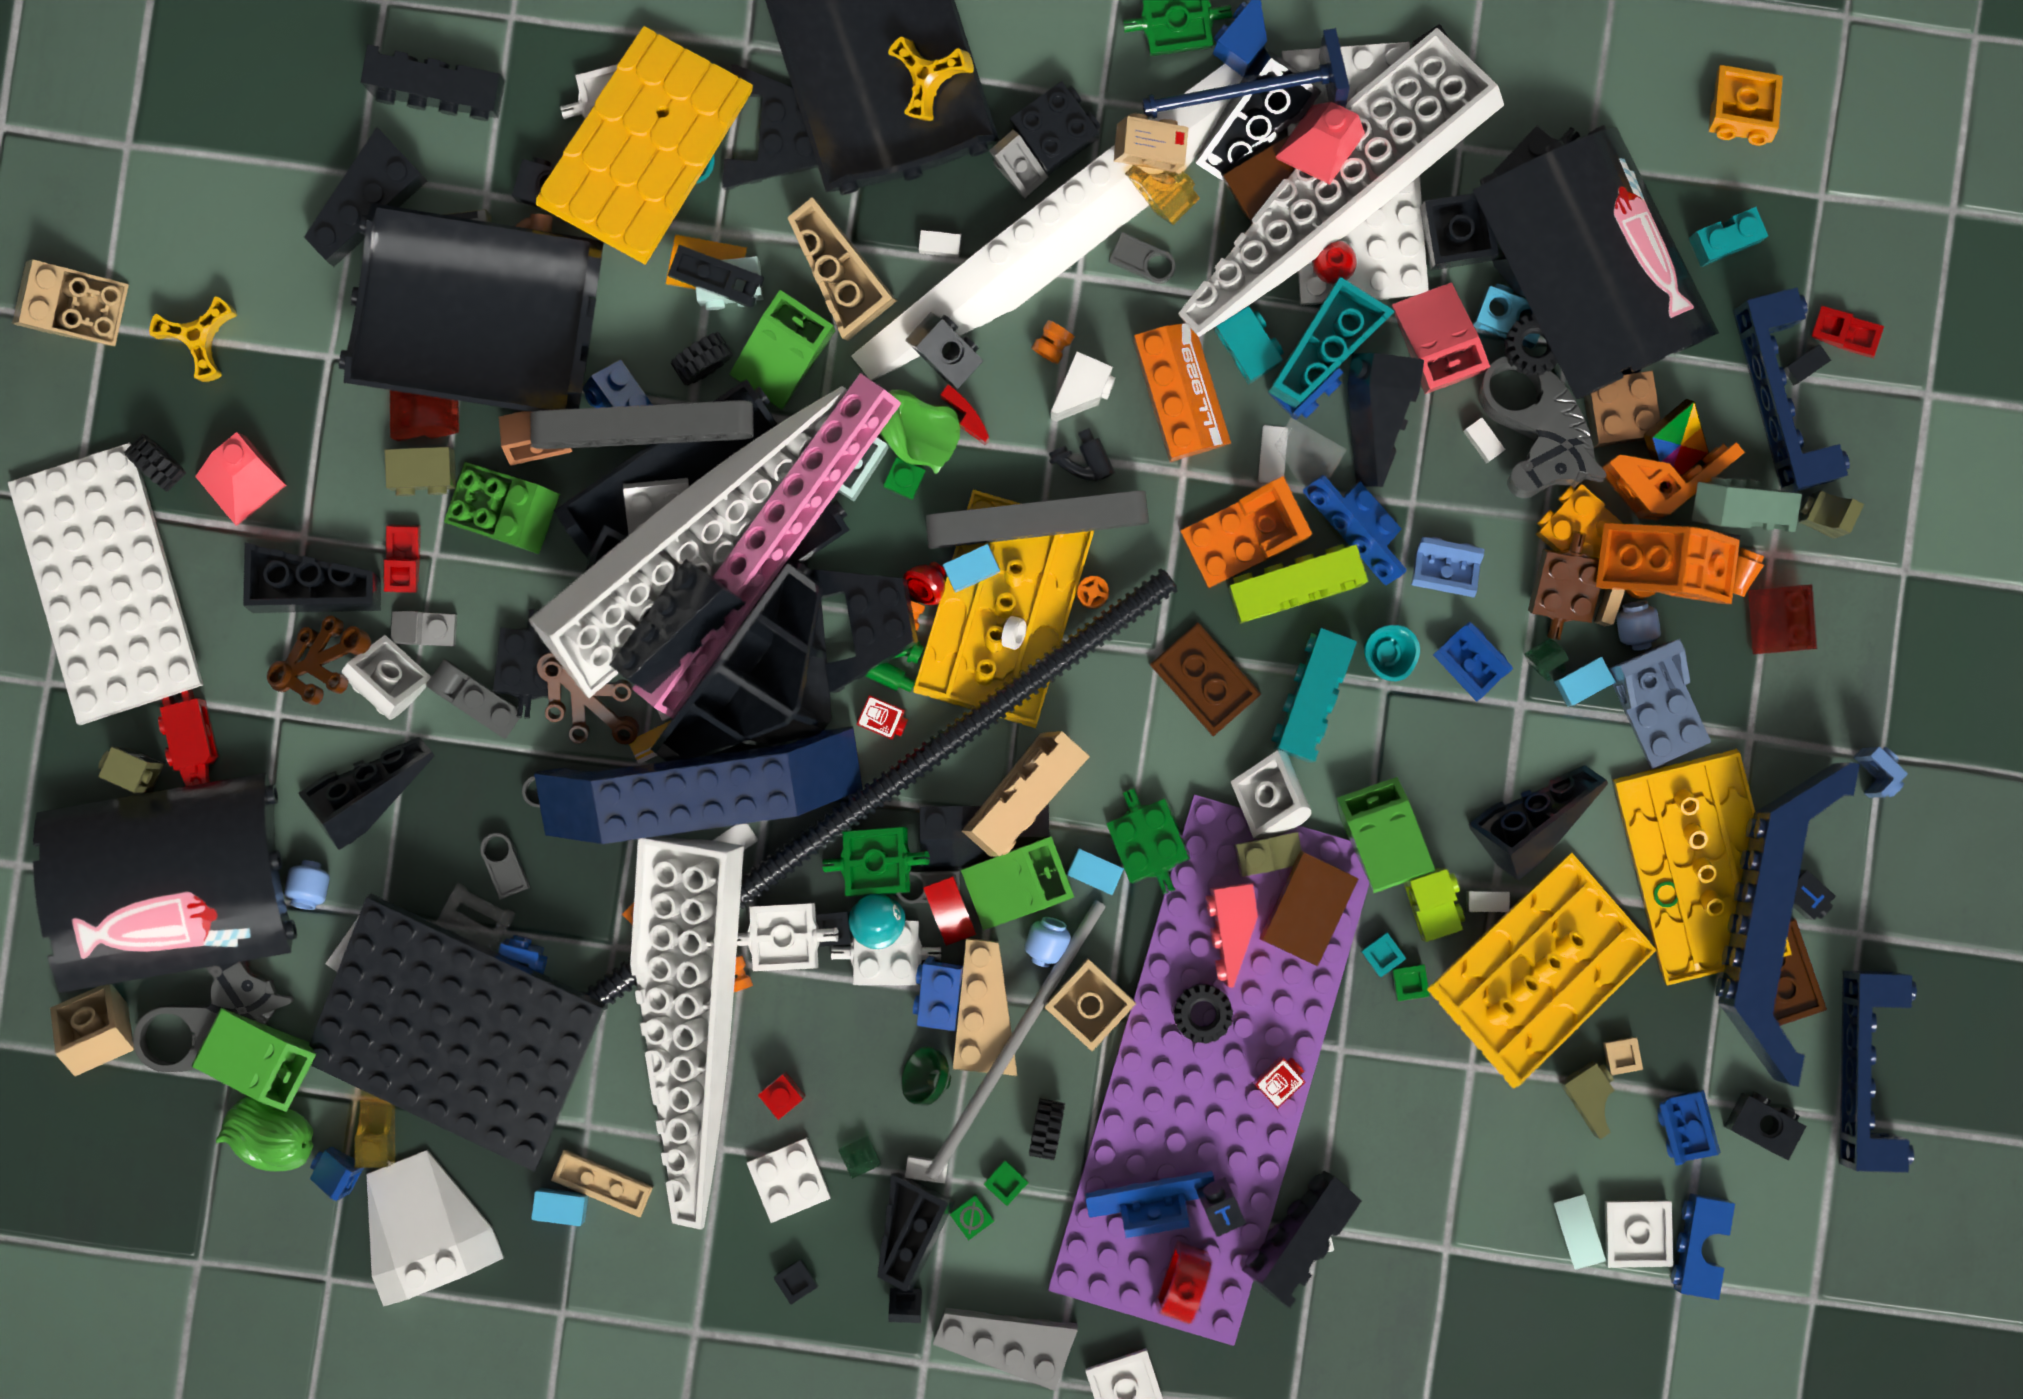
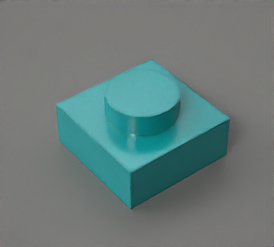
M1387 932L1360 951L1380 978L1406 960V957Z

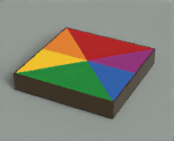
M1685 399L1644 434L1650 459L1671 464L1681 477L1709 453L1696 404L1693 400ZM1662 482L1660 487L1668 489L1670 484Z

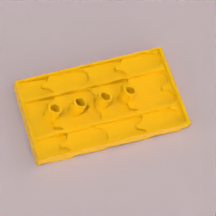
M643 26L618 63L616 71L596 99L594 107L563 151V156L541 187V192L536 198V205L646 265L751 95L753 84L738 78V76L714 63H710L705 58L688 49H684L679 44Z
M973 490L967 510L1020 503ZM1094 531L956 546L952 560L988 544L1000 569V573L956 593L947 576L945 592L937 608L913 692L971 709L970 707L973 705L975 707L980 705L979 701L981 699L983 701L987 700L989 693L991 695L995 694L996 688L1002 689L1004 687L1003 683L1007 682L1009 684L1012 681L1011 677L1016 676L1017 678L1021 675L1019 673L1021 670H1024V672L1028 670L1027 666L1029 664L1035 665L1037 658L1043 659L1045 657L1044 653L1048 652L1050 654L1053 651L1052 647L1056 646L1058 648L1063 639ZM1010 616L1023 618L1026 622L1024 641L1016 650L1002 645L1003 628ZM1050 681L1046 683L1047 687L1045 689L1043 687L1038 689L1039 693L1037 695L1031 694L1030 700L1024 699L1022 706L1016 705L1013 707L1015 711L1005 713L1006 717L1004 719L1036 728Z
M1737 749L1612 779L1634 869L1639 882L1649 929L1651 930L1654 946L1657 949L1656 955L1663 981L1667 986L1724 972L1725 965L1722 964V953L1724 947L1729 945L1731 933L1728 932L1729 918L1736 911L1737 901L1734 900V890L1737 882H1741L1743 869L1740 868V859L1743 850H1747L1749 837H1746V827L1748 820L1753 818L1755 813L1741 754ZM1668 881L1674 883L1675 889L1670 885H1664L1658 891V899L1664 904L1671 903L1677 895L1678 902L1672 907H1662L1654 900V889L1661 882ZM1788 938L1786 941L1784 957L1792 955Z
M1570 853L1528 891L1492 928L1486 931L1427 990L1439 1001V1004L1456 1024L1461 1026L1463 1032L1514 1089L1521 1085L1657 949L1576 856Z

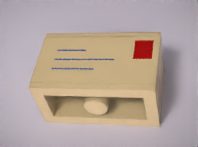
M1129 114L1117 123L1114 162L1175 172L1185 165L1189 127L1180 126L1177 121L1171 119H1161L1158 122L1148 120V116L1144 114Z

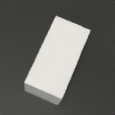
M921 230L919 253L959 258L961 235Z
M1480 418L1463 431L1486 464L1506 450L1483 418Z
M1466 891V911L1508 912L1510 910V892Z
M908 1155L905 1178L945 1184L948 1162L935 1181L925 1174L934 1159Z

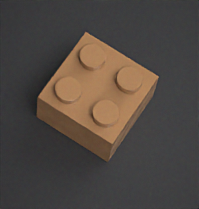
M1653 371L1623 375L1624 378L1584 397L1593 448L1644 441V434L1661 420Z

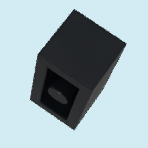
M1819 344L1785 367L1784 371L1791 383L1796 385L1826 365L1831 359Z

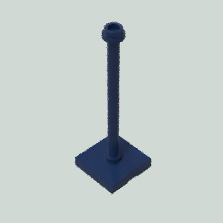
M1336 28L1323 30L1319 53V69L1160 99H1154V95L1150 94L1147 98H1142L1144 115L1155 119L1157 118V112L1321 82L1322 85L1325 84L1329 102L1346 108L1350 86Z

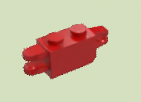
M192 689L181 692L183 702L175 704L173 695L163 698V707H160L161 716L158 717V725L161 733L166 735L168 747L165 748V755L169 766H173L174 770L180 771L185 786L209 783L208 765L215 763L218 758V752L206 701L198 698L195 699Z

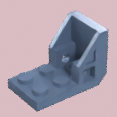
M1680 639L1666 642L1609 668L1616 681L1612 685L1650 769L1711 743L1686 687V684L1690 683L1686 653Z

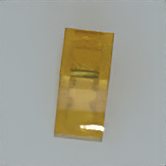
M1133 165L1125 173L1156 215L1172 225L1200 199L1193 189L1195 186L1194 181L1183 171L1180 174L1169 171L1148 174Z
M361 1099L359 1124L355 1135V1168L389 1167L395 1163V1105L382 1099Z

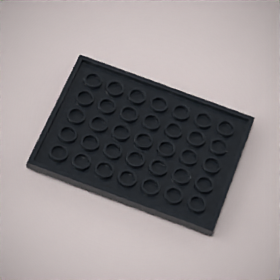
M370 893L364 901L309 1046L316 1053L311 1066L535 1172L542 1160L606 1004Z

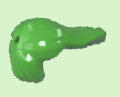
M899 389L889 391L888 393L900 401L901 404L878 436L906 463L926 465L931 467L935 474L938 473L944 463L952 456L959 441V415L948 406L926 403L908 391Z
M247 1095L234 1104L227 1112L222 1123V1129L216 1138V1143H227L244 1162L254 1168L265 1171H288L299 1168L306 1163L314 1146L311 1141L313 1129L304 1116L291 1109L285 1112Z

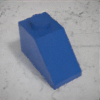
M330 1147L324 1153L319 1151L310 1166L314 1171L309 1179L331 1199L338 1201L351 1193L366 1165L334 1147Z

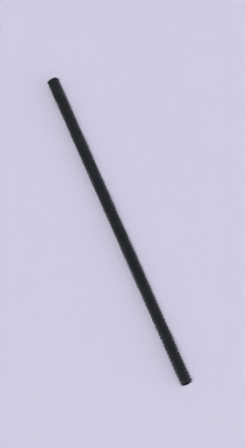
M1160 568L1158 575L1154 576L1152 574L1150 576L1151 580L1141 582L1143 586L1140 588L1134 587L1132 594L1128 592L1125 594V599L1119 598L1117 605L1111 604L1109 606L1110 610L1107 612L1103 610L1101 612L1102 616L1099 618L1097 616L1093 617L1091 624L1089 622L1085 623V628L1082 630L1078 628L1076 635L1070 634L1068 636L1069 640L1066 642L1062 640L1058 648L1056 646L1052 647L1053 651L1050 654L1048 652L1044 653L1045 657L1043 659L1037 658L1035 665L1029 664L1027 666L1028 670L1025 672L1021 670L1019 672L1021 675L1017 678L1016 676L1011 677L1012 681L1009 684L1007 682L1003 683L1004 687L1002 689L996 688L995 694L991 695L989 693L987 695L988 699L985 701L981 699L979 701L980 705L970 707L972 711L969 713L963 712L961 719L957 717L954 719V724L948 723L946 730L940 729L938 731L939 735L936 737L932 735L930 737L931 741L928 743L926 741L922 742L920 749L916 747L913 749V754L907 753L905 760L899 759L897 761L898 765L895 767L891 765L889 767L890 771L887 773L885 771L881 772L882 776L879 779L875 777L872 784L866 783L864 790L858 789L856 791L857 795H850L848 797L849 801L845 802L843 800L840 802L841 806L839 808L836 806L832 808L833 812L831 814L825 813L823 820L819 818L816 820V825L810 824L808 831L802 830L798 838L795 836L791 838L792 842L790 844L784 843L782 850L776 849L775 855L769 854L767 856L768 860L765 862L761 860L759 862L760 866L757 868L753 866L749 874L747 872L743 873L740 908L744 909L746 907L745 903L748 901L750 903L754 902L756 895L758 897L762 896L763 890L769 891L771 884L777 885L779 883L778 879H785L787 877L786 873L795 872L794 868L796 866H803L802 862L804 860L810 861L812 854H819V849L823 848L825 850L828 847L827 843L831 842L833 844L837 836L840 838L844 836L843 832L845 830L851 831L853 824L858 826L860 819L866 820L868 818L867 814L870 812L874 814L876 812L875 808L878 806L882 808L886 800L888 802L892 801L893 795L899 796L901 789L907 790L909 788L908 784L911 782L915 784L917 782L916 778L919 776L921 778L925 777L924 773L927 770L929 772L933 771L932 767L934 765L940 766L942 759L948 760L950 758L949 754H956L958 752L957 748L960 746L961 748L966 747L965 743L968 740L970 742L974 741L973 737L975 735L981 736L983 729L989 730V725L992 723L996 725L998 718L1002 717L1004 719L1006 717L1005 713L1015 711L1013 707L1016 705L1022 706L1024 699L1028 701L1031 699V694L1037 695L1039 693L1038 689L1041 687L1045 689L1047 687L1046 683L1049 681L1053 683L1057 675L1063 676L1065 669L1069 671L1072 669V664L1078 665L1080 663L1079 659L1082 657L1086 659L1088 657L1087 653L1090 651L1094 653L1098 645L1100 647L1104 646L1103 642L1106 639L1111 641L1113 634L1119 635L1121 633L1120 629H1127L1129 627L1128 623H1135L1139 615L1140 617L1145 616L1144 612L1147 609L1152 611V606L1154 604L1160 605V600L1163 598L1168 599L1169 593L1173 592L1175 594L1178 592V587L1169 574ZM631 956L628 958V962L623 961L620 964V968H613L612 974H605L604 980L598 979L596 986L590 985L588 991H582V993L605 1003L604 1010H606L609 1003L614 1004L617 997H624L625 991H632V986H637L636 975H632Z

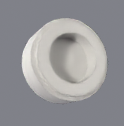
M1010 616L1006 621L1002 632V645L1004 647L1016 650L1022 645L1026 634V622L1023 618Z

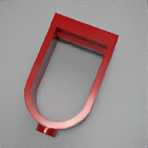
M1177 1240L1155 1300L1158 1313L1187 1324L1193 1322L1211 1273L1212 1260L1208 1251Z

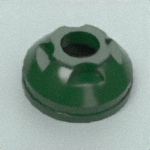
M928 1046L921 1047L912 1053L905 1064L901 1080L902 1092L908 1102L915 1105L928 1106L942 1096L951 1083L947 1059L942 1052ZM939 1073L937 1083L934 1087V1079L936 1075Z

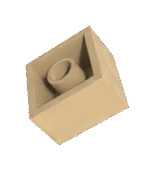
M1087 958L1047 1001L1044 1007L1084 1045L1093 1051L1136 1005V1002Z
M112 984L98 986L50 1008L55 1054L74 1076L134 1050L128 1004Z

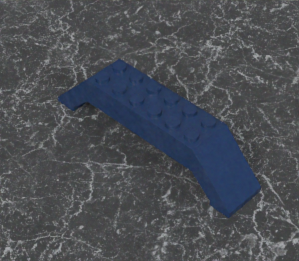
M853 726L823 730L816 735L785 745L597 772L571 770L565 767L534 773L545 835L598 844L799 816L854 794L858 789L863 790Z
M1853 762L1833 763L1756 811L1753 818L1748 820L1746 827V837H1749L1748 848L1743 850L1740 859V868L1743 869L1741 882H1737L1734 890V900L1737 901L1735 914L1732 913L1728 922V932L1731 933L1729 945L1724 947L1722 953V964L1725 965L1723 977H1719L1716 985V996H1719V1005L1771 1077L1776 1081L1797 1087L1800 1084L1805 1054L1796 1052L1773 1016L1774 1004L1809 820L1843 796H1854L1860 764Z

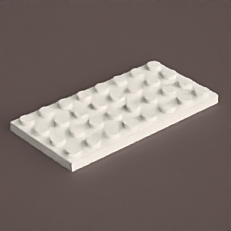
M1409 42L1341 47L1350 86L1347 102L1410 50ZM1320 48L1282 51L1281 53L1282 59L1299 72L1319 69ZM1321 82L1313 83L1322 91L1313 105L1329 102L1325 84L1322 85ZM1299 122L1295 125L1292 123L1287 127L1288 136L1292 134ZM1420 175L1340 239L1353 248L1357 258L1355 272L1347 281L1377 300L1410 298L1429 291L1425 238L1420 212L1422 205ZM1312 261L1298 271L1300 305L1322 304L1334 285L1328 284L1317 277L1312 267Z
M131 443L8 482L75 720L79 725L203 686L141 470L124 453Z

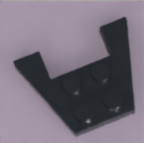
M732 64V74L753 84L752 93L749 97H760L763 99L758 160L724 159L723 190L734 189L736 186L748 183L762 182L764 179L780 175L782 177L818 168L793 88L737 64Z
M812 569L813 572L810 576L820 583V587L823 589L822 599L845 593L856 654L852 658L825 664L830 692L837 693L842 691L846 685L856 679H861L873 668L881 663L885 664L918 643L906 579Z

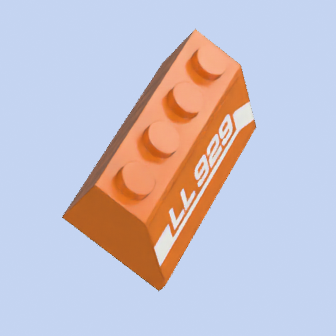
M1186 323L1163 326L1134 335V347L1169 461L1173 462L1231 444L1200 339Z

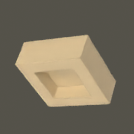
M1637 1037L1603 1043L1608 1071L1611 1075L1643 1070Z

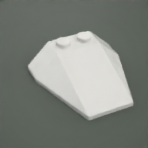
M428 1150L367 1174L371 1271L383 1306L410 1299L465 1277L505 1258L493 1227Z

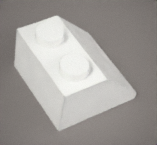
M1077 352L1051 410V419L1057 422L1099 405L1101 398L1107 400L1115 383V377L1111 376L1113 367Z

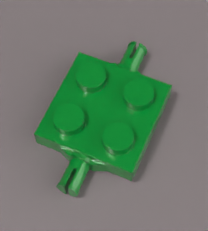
M1142 0V16L1140 18L1123 19L1124 33L1143 30L1148 39L1150 56L1213 48V20L1232 19L1231 5L1212 8L1209 0Z
M1135 788L1123 792L1122 794L1129 811L1122 817L1106 824L1129 882L1133 884L1147 877H1157L1162 894L1174 891L1175 888L1168 872L1177 864L1191 859L1167 799L1164 798L1150 805H1141Z
M905 827L843 832L841 858L823 859L822 862L823 865H834L822 866L825 873L841 871L845 880V896L853 897L870 894L910 892L909 873L911 866L929 865L930 859L918 858L930 856L928 851L910 853L908 830Z

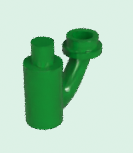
M918 641V643L894 658L907 656L906 662L911 663L912 661L917 664L925 646L921 645L920 641ZM888 662L885 664L881 663L865 675V677L896 692L899 688L911 692L916 682L905 676L906 671Z

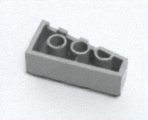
M945 1308L934 1336L933 1345L1055 1391L1078 1331L1077 1323L1071 1322L1062 1323L1046 1319H1029L1012 1315L1004 1316L987 1314L986 1312Z

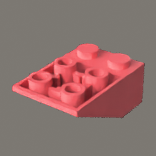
M1452 282L1391 305L1395 311L1394 314L1411 358L1424 360L1421 385L1425 394L1482 374L1490 368L1479 335Z
M1251 883L1210 888L1211 895L1205 896L1208 915L1214 916L1216 925L1215 928H1210L1212 945L1215 949L1219 948L1221 960H1215L1217 978L1220 981H1224L1228 988L1235 985L1258 918L1254 888Z

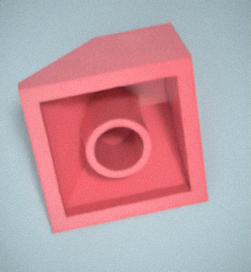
M1333 102L1312 105L1280 149L1276 158L1330 185L1365 134L1359 115Z
M238 432L210 454L195 476L236 526L286 486L250 440Z

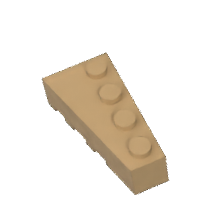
M813 197L787 217L812 269L813 276L822 291L828 309L837 324L838 331L842 339L849 341L897 300L818 200Z
M1062 731L1040 733L962 832L989 856L1006 855L1016 844L1015 839L1034 822L1040 811L1090 756Z
M967 938L953 1069L988 1073L1012 1034L999 941ZM1015 1054L1004 1070V1075L1017 1076Z

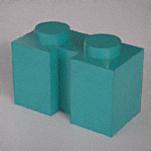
M1757 207L1732 216L1724 223L1725 228H1723L1720 221L1696 231L1689 237L1701 267L1759 244L1768 237Z
M1249 306L1215 328L1216 335L1234 359L1235 365L1248 385L1281 365L1283 361L1281 355L1284 354L1276 338L1270 339L1264 328L1267 325L1262 315L1257 310L1253 312Z

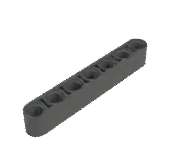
M722 401L535 411L530 413L531 447L536 449H561L748 439L753 437V403L748 401Z
M1131 491L930 514L925 516L928 548L933 549L1149 524L1146 491Z

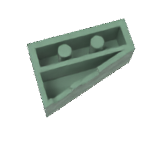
M1712 477L1711 482H1698L1692 521L1727 527L1751 528L1752 526L1763 527L1762 529L1765 530L1779 529L1796 532L1802 494L1761 487L1762 481L1755 479Z

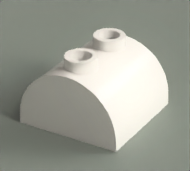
M386 635L373 643L366 653L359 654L347 662L341 672L348 679V683L353 689L363 695L376 707L380 714L385 715L389 720L402 713L421 694L431 678L425 670Z
M1275 751L1230 781L1253 838H1270L1286 833L1304 823L1311 815L1312 811L1290 758L1285 751Z

